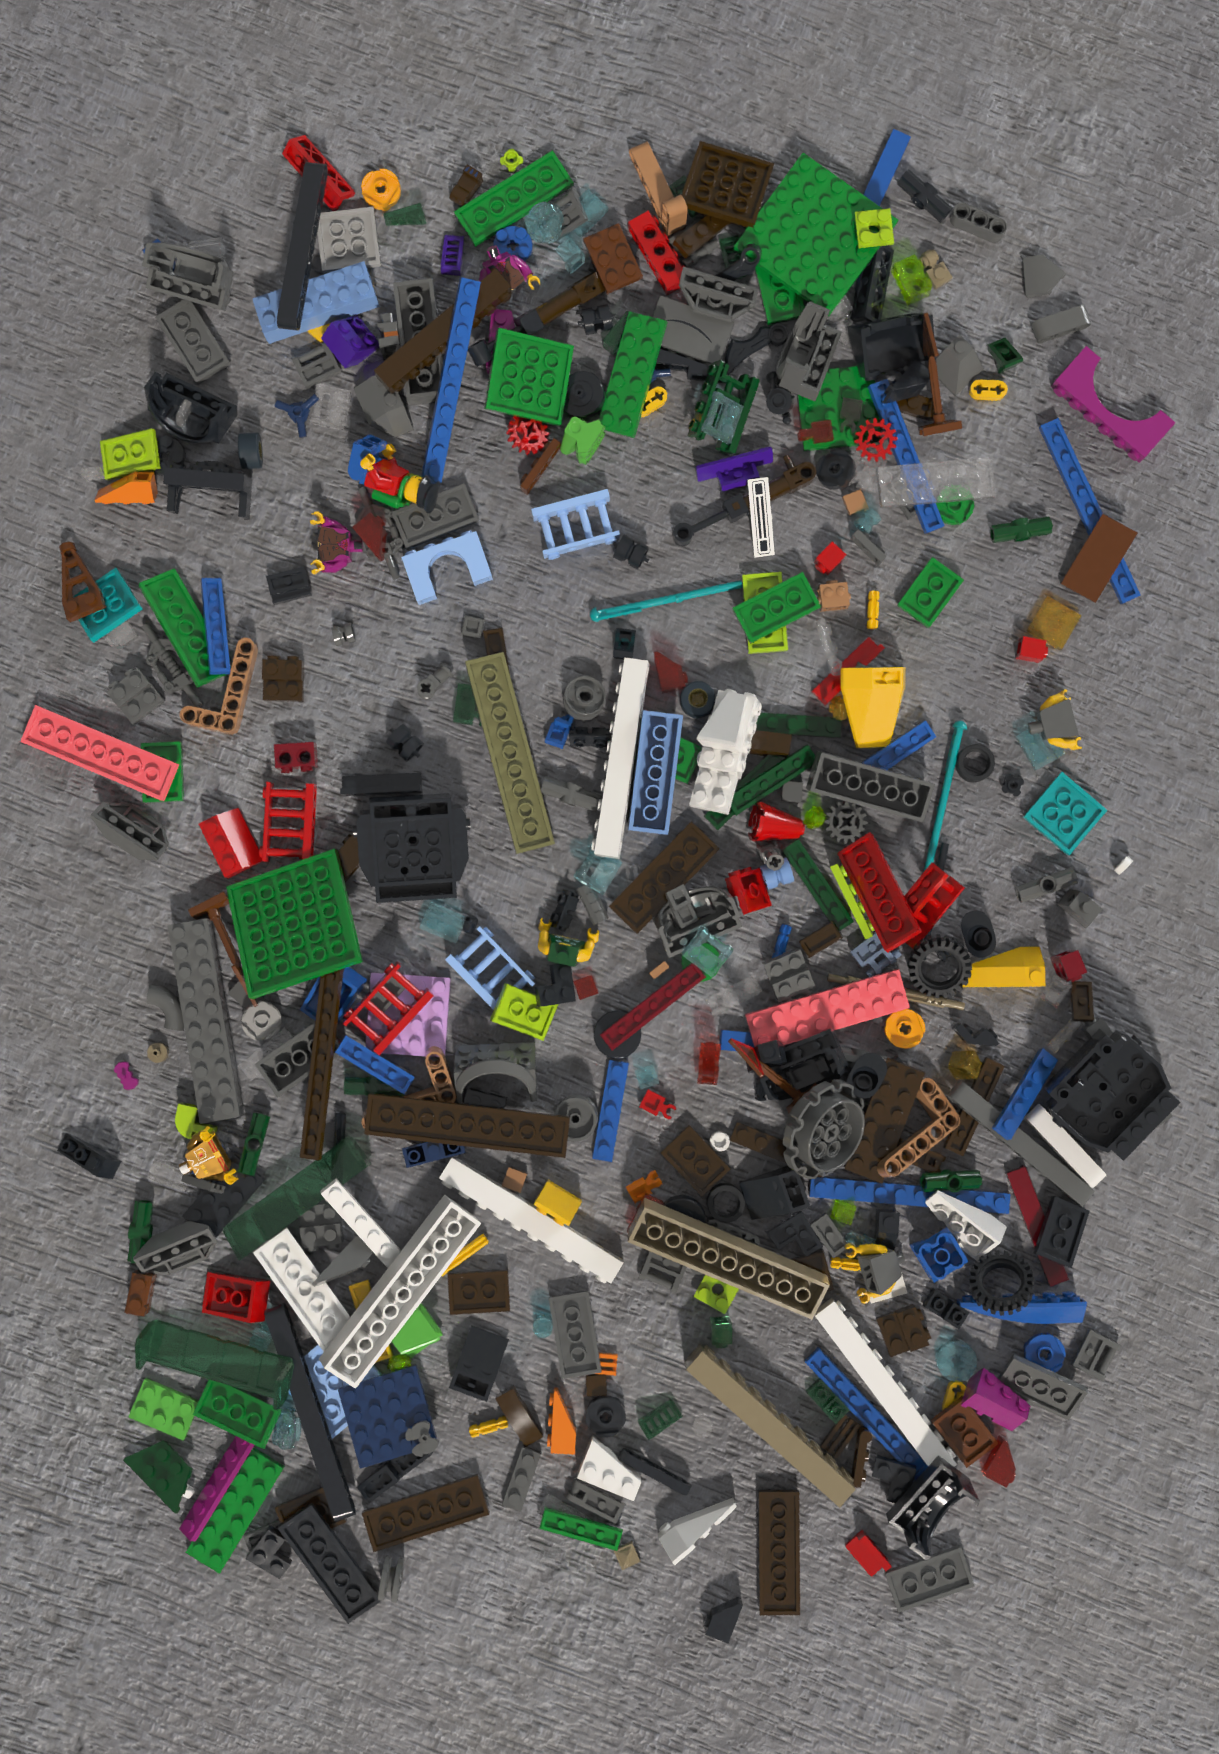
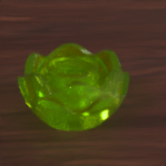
M812 806L811 810L805 813V820H803L806 828H819L825 820L824 810L820 806Z
M406 1354L392 1356L388 1361L387 1369L392 1372L406 1366L409 1367L411 1366L412 1359Z

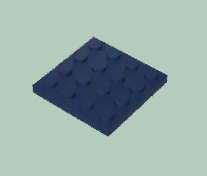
M416 1364L363 1380L356 1389L351 1385L338 1388L360 1469L412 1453V1449L420 1443L419 1439L407 1441L405 1434L408 1428L412 1429L419 1421L426 1420L429 1422L430 1429L428 1433L432 1438L437 1439Z

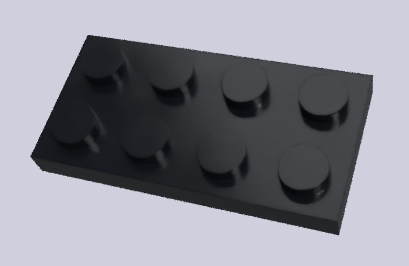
M236 1154L231 1157L232 1164L227 1171L235 1169L236 1172L233 1176L239 1178V1180L231 1185L225 1181L212 1180L211 1182L225 1186L224 1193L220 1194L204 1189L182 1215L187 1221L209 1226L216 1238L266 1180L258 1172H255V1176L237 1172L241 1158Z

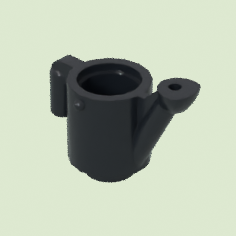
M776 371L769 372L766 375V379L771 383L772 391H770L766 399L767 408L773 414L783 415V423L789 425L792 420L788 413L793 408L795 396L785 389L778 388Z

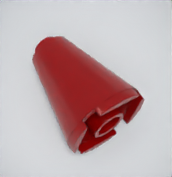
M758 801L756 802L757 806L753 805L748 826L752 827V833L748 832L750 840L798 839L800 835L804 834L805 824L802 819Z

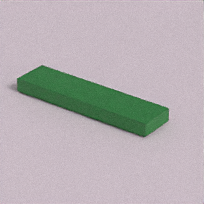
M547 1507L544 1509L539 1529L615 1551L618 1550L623 1529Z

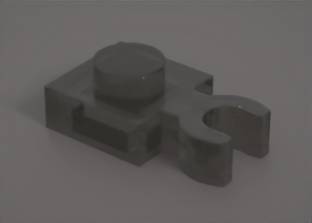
M843 397L839 419H845V421L840 426V433H843L845 426H849L851 428L850 434H854L856 429L854 421L859 422L863 400Z

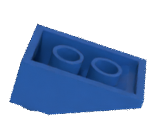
M350 967L344 968L337 1025L367 982L366 978ZM321 976L316 980L300 1008L303 1013L315 1021Z

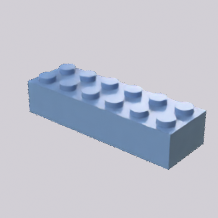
M364 261L309 279L299 331L279 329L277 326V314L282 289L252 298L262 332L269 344L380 307Z
M642 710L628 830L668 835L683 715Z

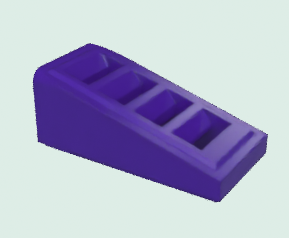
M445 235L440 269L442 275L461 276L464 236ZM449 241L459 242V245H452L448 243ZM448 248L458 249V252L448 251ZM447 255H450V256H458V257H457V259H455V258H447ZM447 262L457 263L456 265H446Z

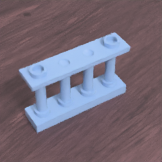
M608 489L531 509L533 520L541 522L548 549L543 550L544 559H557L560 557V554L602 543L609 545L620 539L619 530L612 532L605 506L610 501ZM594 505L598 507L605 534L593 537L586 511L588 507ZM575 510L579 512L586 539L574 542L567 516L569 512ZM556 515L560 517L567 543L555 547L548 521L550 517Z
M479 926L477 930L481 934L460 955L454 956L450 954L445 960L494 1010L498 998L495 999L491 995L492 989L514 968L523 976L513 985L514 987L522 989L527 983L534 986L536 984L533 981L535 977L528 970L524 972L492 939L494 934L487 927L483 929ZM488 940L495 948L473 970L470 969L468 971L463 966L465 964L464 961L482 943ZM501 954L509 963L487 984L484 983L482 985L477 980L479 978L478 975Z

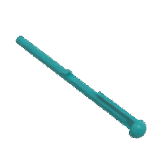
M734 581L602 610H596V607H594L590 611V618L594 622H599V620L641 612L644 608L672 602L679 603L687 599L743 588L742 581Z
M956 721L952 725L954 731L945 767L946 773L939 804L936 808L935 822L923 872L932 862L934 863L963 730H967V725L963 721Z

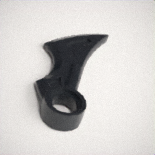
M756 244L746 245L743 248L740 259L714 276L735 282L741 276L752 275L762 256L760 247ZM749 250L754 251L757 255L756 259H749L746 256V252Z
M782 324L763 326L748 340L738 341L732 339L725 357V364L729 365L728 376L743 360L769 344L775 346L783 345L788 336L787 328ZM780 330L783 333V337L775 339L772 333Z

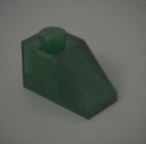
M730 1316L709 1317L712 1345H716V1348L728 1347V1344H732V1322Z

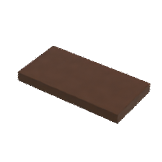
M1102 514L1061 582V585L1096 603L1138 532Z

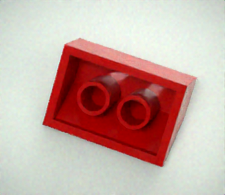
M239 808L217 814L199 823L202 833L225 878L230 879L263 862L259 856V848Z

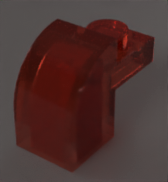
M713 1042L700 1043L697 1084L717 1085L721 1044Z

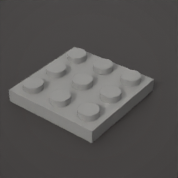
M374 207L321 213L317 234L323 274L362 261L365 262L367 268L381 267Z

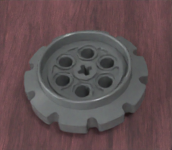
M834 1079L831 1083L824 1081L816 1085L796 1102L788 1115L783 1137V1145L786 1146L784 1158L787 1165L804 1178L816 1179L818 1175L822 1177L829 1175L843 1166L852 1157L860 1144L865 1125V1114L862 1111L864 1101L863 1098L856 1097L853 1094L854 1086L845 1081Z

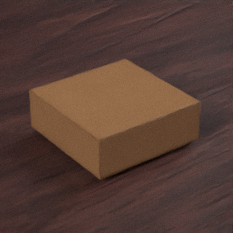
M861 489L842 497L849 516L868 509Z
M663 961L649 974L655 979L667 970L669 965Z
M508 1167L502 1186L521 1193L528 1173Z

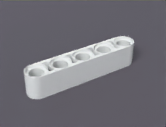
M1037 1104L1024 1119L1074 1173L1093 1189L1106 1176L1105 1172L1062 1127L1060 1128L1052 1121L1053 1117L1040 1104Z

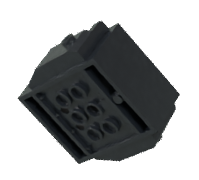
M449 793L369 798L370 810H360L356 819L357 825H353V837L358 839L359 866L370 886L375 887L376 903L457 898L456 881L461 880L469 859L467 830H470V818H466V814L459 804H451ZM443 802V806L438 807L436 803ZM430 803V806H422L420 809H416V804ZM390 805H405L406 810L390 808ZM376 806H384V808L379 811L376 809ZM411 836L417 838L415 843L409 842ZM426 865L429 869L427 872H422L421 867ZM407 867L408 872L402 873L401 868Z
M1098 1029L1044 1085L1049 1095L1052 1096L1046 1104L1048 1110L1054 1116L1052 1121L1060 1128L1062 1126L1066 1127L1084 1145L1108 1153L1112 1150L1124 1161L1181 1102L1169 1092L1171 1086L1162 1065L1140 1046L1142 1042L1135 1035L1130 1037L1123 1031L1115 1030L1108 1037L1101 1029ZM1094 1053L1097 1054L1091 1061L1086 1062ZM1076 1071H1077V1074H1076L1075 1078L1068 1084L1067 1081H1068V1080L1076 1073ZM1106 1083V1088L1100 1089L1099 1085ZM1131 1096L1136 1097V1100L1133 1103L1129 1102V1098ZM1121 1111L1122 1115L1115 1117V1112Z

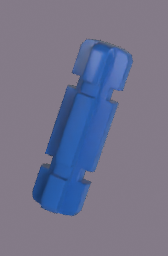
M786 924L780 926V935L777 937L774 948L775 953H773L772 958L782 955L783 952L785 953L789 940L788 934L791 933L792 929L791 926Z

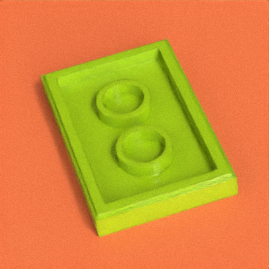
M152 428L100 441L105 480L110 481L122 478L133 472H148L161 469L156 431Z
M505 983L490 1021L544 1041L558 1004L537 1007L535 994Z

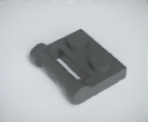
M575 188L568 190V194L552 205L542 208V214L554 240L557 241L588 221V217L580 202L579 194ZM569 202H572V205L553 217V213Z
M324 342L300 356L295 355L291 357L306 390L342 373L331 350ZM326 353V356L308 365H305L303 367L301 366L302 363L318 355Z
M649 1251L638 1278L642 1280L647 1279L676 1293L687 1267ZM653 1267L662 1272L674 1276L675 1279L674 1281H670L666 1278L658 1276L654 1273L649 1272V1268Z
M1088 1328L1071 1365L1104 1382L1106 1378L1105 1373L1121 1345ZM1105 1345H1108L1109 1348L1098 1370H1094Z

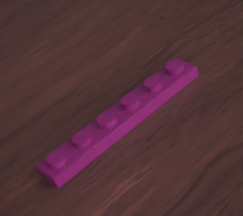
M237 1436L233 1439L179 1528L190 1541L196 1542L254 1447V1444Z

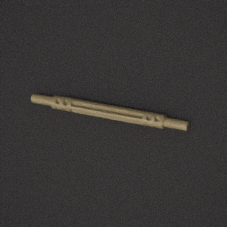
M828 974L827 981L843 985L862 980L857 977H843L834 974ZM904 988L908 1001L944 1008V1006L964 1010L965 1008L964 1002L946 999L940 995L939 998H935L934 994H931V997L926 996V992L921 993L917 990Z

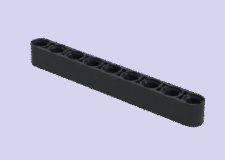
M306 162L304 165L277 314V326L279 329L299 331L301 327L328 176L326 164Z

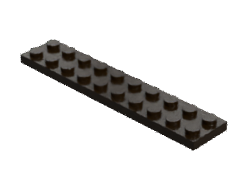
M369 1093L364 1134L566 1158L570 1116Z

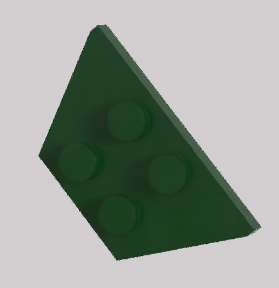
M164 1440L125 1457L123 1461L174 1513L178 1514L181 1508L179 1505L182 1495H185L187 1481L190 1479L193 1468Z

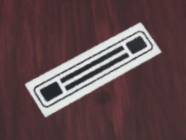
M768 477L748 480L754 558L775 555Z

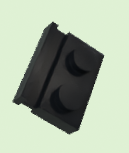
M305 567L266 576L274 605L312 596Z

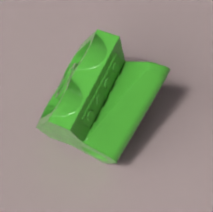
M572 417L564 430L560 447L561 453L568 455L576 451L578 463L586 465L603 441L606 427L601 424L600 420L587 423L581 418Z
M420 1303L392 1342L402 1355L406 1354L411 1359L428 1345L438 1342L440 1340L439 1337L443 1333L425 1306Z

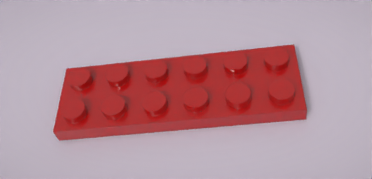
M871 832L837 853L887 953L922 932Z

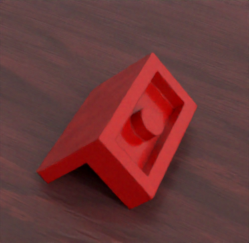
M863 1529L845 1544L847 1550L870 1576L875 1575L881 1568L887 1571L892 1567L889 1559Z

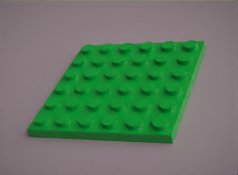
M802 153L759 211L754 227L748 226L734 245V250L741 254L746 245H758L762 251V256L757 266L806 301L830 309L828 315L830 317L881 247L858 248L854 213L883 208L808 155ZM891 215L892 227L894 229L899 220ZM876 226L869 227L871 233L879 232ZM749 250L746 252V256L749 259H756L757 255L754 251Z
M336 849L226 887L248 998L255 999L363 962L339 854Z

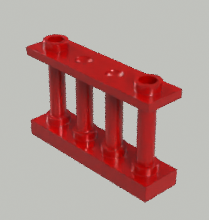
M266 782L262 792L263 798H265L263 846H260L259 849L260 858H262L263 862H270V856L299 857L302 860L314 856L317 785L306 783V788H303V790L274 789L273 783ZM273 797L302 798L305 800V808H302V810L273 809ZM272 816L301 818L304 820V828H301V830L272 828ZM271 836L300 837L303 840V848H270Z
M933 862L905 894V898L922 930L920 934L906 942L911 948L916 944H920V940L924 939L965 889L964 886L946 874Z
M399 962L395 964L390 963L384 970L385 975L354 1009L349 1008L342 1016L345 1018L343 1025L347 1026L351 1021L373 1040V1051L378 1055L387 1048L434 996L428 988L424 991L422 989L419 990L397 970L401 967ZM391 977L414 996L415 1001L410 1006L408 1004L405 1005L384 986ZM377 992L381 993L401 1011V1016L397 1021L395 1019L392 1020L370 1001ZM364 1006L387 1026L388 1031L383 1036L381 1034L378 1035L357 1016Z

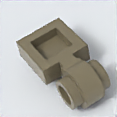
M929 249L921 254L919 261L924 268H929L925 275L934 290L950 282L953 277L943 261L936 264L939 256L934 249Z

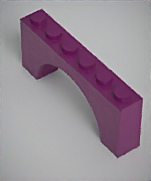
M1086 346L1055 380L1051 387L1056 395L1068 401L1071 408L1081 412L1086 421L1095 424L1100 433L1110 437L1115 446L1124 449L1130 459L1140 463L1176 422L1162 410L1156 415L1140 421L1122 419L1108 411L1098 399L1093 383L1094 371L1101 358Z

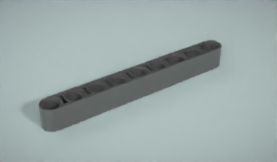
M958 1080L947 1094L949 1099L1077 1205L1083 1208L1095 1191L1020 1128L1016 1130L1011 1140L1004 1139L994 1131L992 1127L1000 1112L967 1084Z

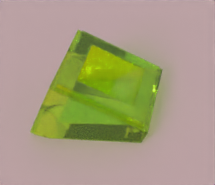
M835 1199L830 1218L851 1225L856 1205Z

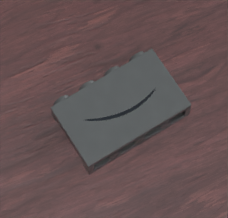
M661 295L653 314L654 318L668 322L660 349L708 366L722 359L729 336L733 330L734 321L727 322L692 312L689 305Z

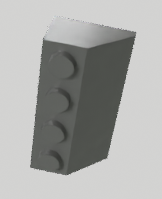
M315 1023L255 1063V1066L276 1097L282 1096L309 1077ZM337 1035L335 1040L333 1060L340 1056L337 1053H335V1051L341 1043V1040L338 1038Z

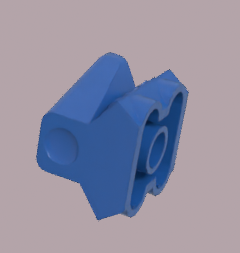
M947 1227L928 1239L910 1244L918 1261L934 1283L944 1279L954 1270L962 1268L968 1262L967 1257Z

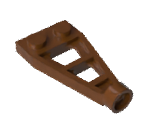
M73 542L62 543L59 546L62 556V605L66 619L71 623L106 608L101 589L78 554L75 544ZM79 566L82 574L70 579L69 569ZM85 582L89 591L73 598V586Z

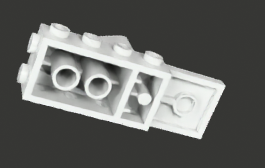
M726 689L725 691L718 690L712 715H709L707 723L697 736V740L703 747L697 756V763L700 768L689 803L691 807L729 814L738 779H741L746 767V758L751 749V740L756 731V722L761 713L762 706L756 695L745 692L744 695L738 694L731 689Z

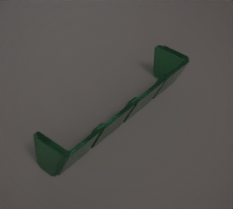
M346 1137L323 1154L321 1160L312 1162L223 1228V1233L239 1261L322 1201L324 1197L320 1191L337 1178L343 1185L371 1165V1162L353 1137Z
M157 1319L148 1322L136 1338L135 1363L138 1370H141L147 1361L273 1398V1409L277 1411L283 1406L288 1397L294 1367L292 1358L268 1351L262 1352L251 1346L230 1340H221L213 1335L192 1329L187 1330L182 1326Z

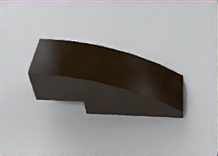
M755 731L748 754L765 757L773 755L786 758L789 755L792 735Z
M514 1385L496 1395L497 1403L525 1447L544 1437Z

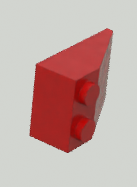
M207 1272L202 1313L247 1323L264 1322V1311L267 1308L270 1281L255 1277Z

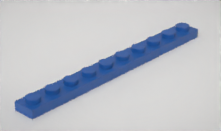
M463 277L459 279L421 478L429 475L435 482H442L481 284L479 281Z
M1057 418L1041 425L1039 430L1084 527L1090 536L1103 513L1061 422ZM1123 558L1110 579L1120 604H1124L1141 595Z
M817 1177L816 1179H810L809 1197L928 1207L925 1201L936 1191L923 1192L920 1185ZM961 1189L955 1193L949 1190L940 1191L984 1212L1009 1214L1010 1193Z

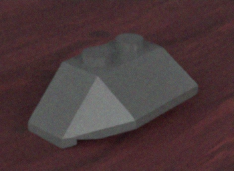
M682 268L679 287L692 312L732 322L755 307L758 288L690 268Z
M380 359L364 367L354 387V391L369 426L397 438L414 430L399 393L395 391L391 394L375 375L374 369L384 362V359Z
M102 802L90 815L107 840L138 860L157 861L169 848L164 825L132 804Z
M188 1221L152 1236L133 1257V1260L142 1274H172L206 1260L217 1244V1239L209 1226Z

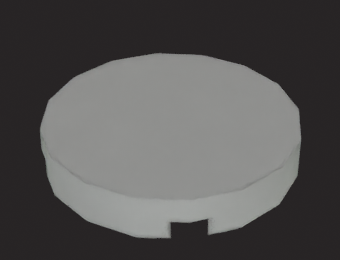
M257 1001L258 1006L256 1007L253 1004L248 1005L241 1017L242 1029L246 1035L253 1040L263 1041L274 1037L280 1030L282 1022L281 1014L277 1007L267 1001Z

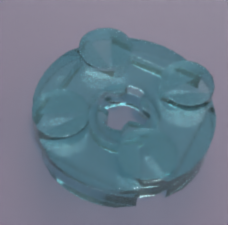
M541 202L531 208L529 214L525 216L524 222L531 239L538 243L550 244L560 237L564 218L557 206L548 202ZM543 219H548L546 228L542 226Z
M954 1339L939 1347L935 1362L939 1372L946 1379L960 1382L968 1380L974 1373L977 1358L975 1351L966 1342ZM956 1355H958L961 1363L954 1366L951 1359L956 1358Z
M284 1407L281 1408L282 1411L275 1424L272 1443L278 1445L282 1450L294 1449L296 1447L294 1446L295 1441H299L301 1436V1422L299 1417H296L294 1412H297L295 1408Z

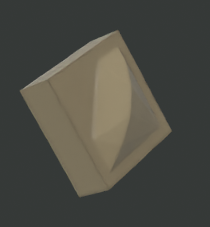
M632 1541L618 1547L617 1551L614 1550L622 1570L641 1562Z

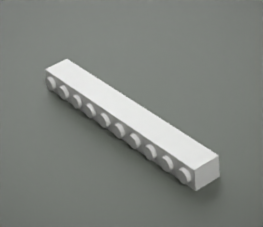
M624 657V663H620L619 675H622L621 683L618 682L616 686V694H619L618 702H614L613 714L616 715L615 721H611L610 733H613L612 741H608L607 752L610 754L609 760H605L604 772H607L606 780H602L601 792L604 793L603 799H599L598 811H601L600 818L596 819L595 822L597 838H593L592 850L596 856L620 859L638 744L641 712L644 705L650 666L648 660Z
M452 1156L439 1177L443 1180L441 1183L450 1189L452 1187L459 1190V1194L466 1199L471 1197L477 1201L475 1204L480 1208L492 1210L493 1215L498 1219L503 1220L505 1218L510 1221L511 1227L518 1231L523 1229L528 1232L527 1236L534 1241L541 1240L545 1243L544 1246L552 1252L555 1250L562 1253V1258L568 1262L575 1261L579 1264L578 1267L587 1273L589 1271L596 1274L595 1278L603 1283H612L624 1263L622 1258L568 1225H559L553 1221L554 1217L550 1214H541L536 1210L534 1204L503 1187L455 1156Z
M830 1298L821 1305L815 1317L924 1462L929 1466L939 1455L955 1467L957 1463L953 1458L956 1455L949 1446L947 1448L944 1447L941 1443L944 1439L937 1430L933 1432L929 1427L932 1423L925 1414L920 1415L917 1411L919 1406L912 1397L908 1399L904 1394L907 1390L900 1381L896 1383L892 1378L895 1374L888 1365L883 1366L880 1362L883 1358L876 1349L872 1351L868 1346L870 1341L864 1333L859 1334L855 1329L858 1325L851 1316L847 1318L843 1313L846 1309L839 1300L835 1302L833 1298Z

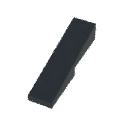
M660 349L655 365L656 369L670 368V370L688 372V380L706 381L708 376V365Z
M433 1452L424 1454L422 1457L410 1453L391 1459L356 1488L366 1501L370 1503L396 1484L404 1475L429 1458Z

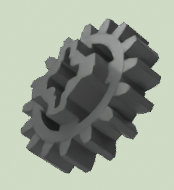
M847 801L844 802L843 806L840 802H837V808L831 806L830 810L832 813L827 812L825 814L829 820L824 821V824L829 826L825 831H831L829 837L835 836V842L837 843L843 839V844H847L848 839L851 843L855 842L854 837L860 839L862 837L860 832H866L863 825L868 824L867 821H863V818L867 815L860 813L862 807L856 809V804L852 803L849 806ZM846 809L852 812L850 814H844L840 810ZM852 817L848 822L849 826L846 825L840 828L843 823L842 819L845 820ZM856 817L858 818V828L855 826ZM833 818L836 819L835 828L833 827ZM842 831H847L851 835L845 836L839 833Z

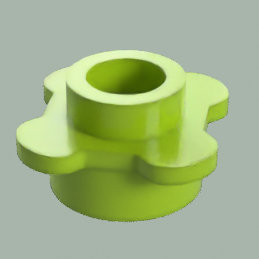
M509 149L504 154V157L500 158V163L505 165L509 172H515L516 167L523 164V157L519 156L514 149Z

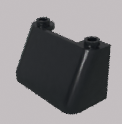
M909 313L847 327L860 377L864 378L865 381L875 380L876 376L880 375V372L902 368L907 363L911 365L915 359L928 368V356L923 355V313ZM928 314L934 334L933 315Z

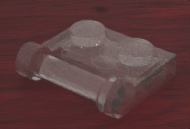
M316 384L315 391L320 400L314 404L313 415L310 417L309 423L315 426L345 430L351 390ZM324 394H328L330 396L326 418L321 419Z

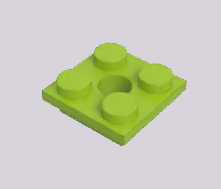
M890 208L854 213L858 248L894 245ZM876 226L879 232L871 233L869 227Z
M704 1275L693 1297L725 1314L739 1289ZM715 1284H721L723 1291L715 1294L712 1291V1287Z

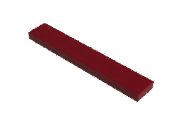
M693 961L601 1033V1038L613 1051L706 978V976Z
M1025 1166L1006 1172V1176L1035 1249L1045 1216ZM1037 1255L1050 1287L1069 1280L1063 1265Z

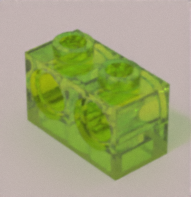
M915 254L894 263L891 269V273L907 306L928 297L932 290V282L929 277L925 276L923 263L920 259H917ZM905 268L912 269L913 273H907ZM918 285L921 287V290L917 291L913 286Z

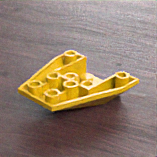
M906 667L841 668V691L856 748L885 747L891 743L905 690Z

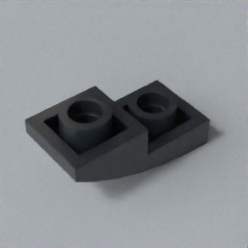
M932 1288L922 1304L925 1308L960 1329L970 1313L934 1288Z

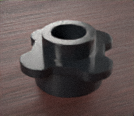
M1011 774L1006 775L1002 791L1013 794V796H1019L1024 780L1022 778H1015Z

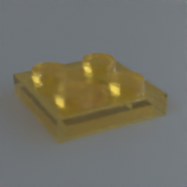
M1047 596L1026 631L1039 639L1047 640L1046 643L1056 649L1062 650L1081 615Z

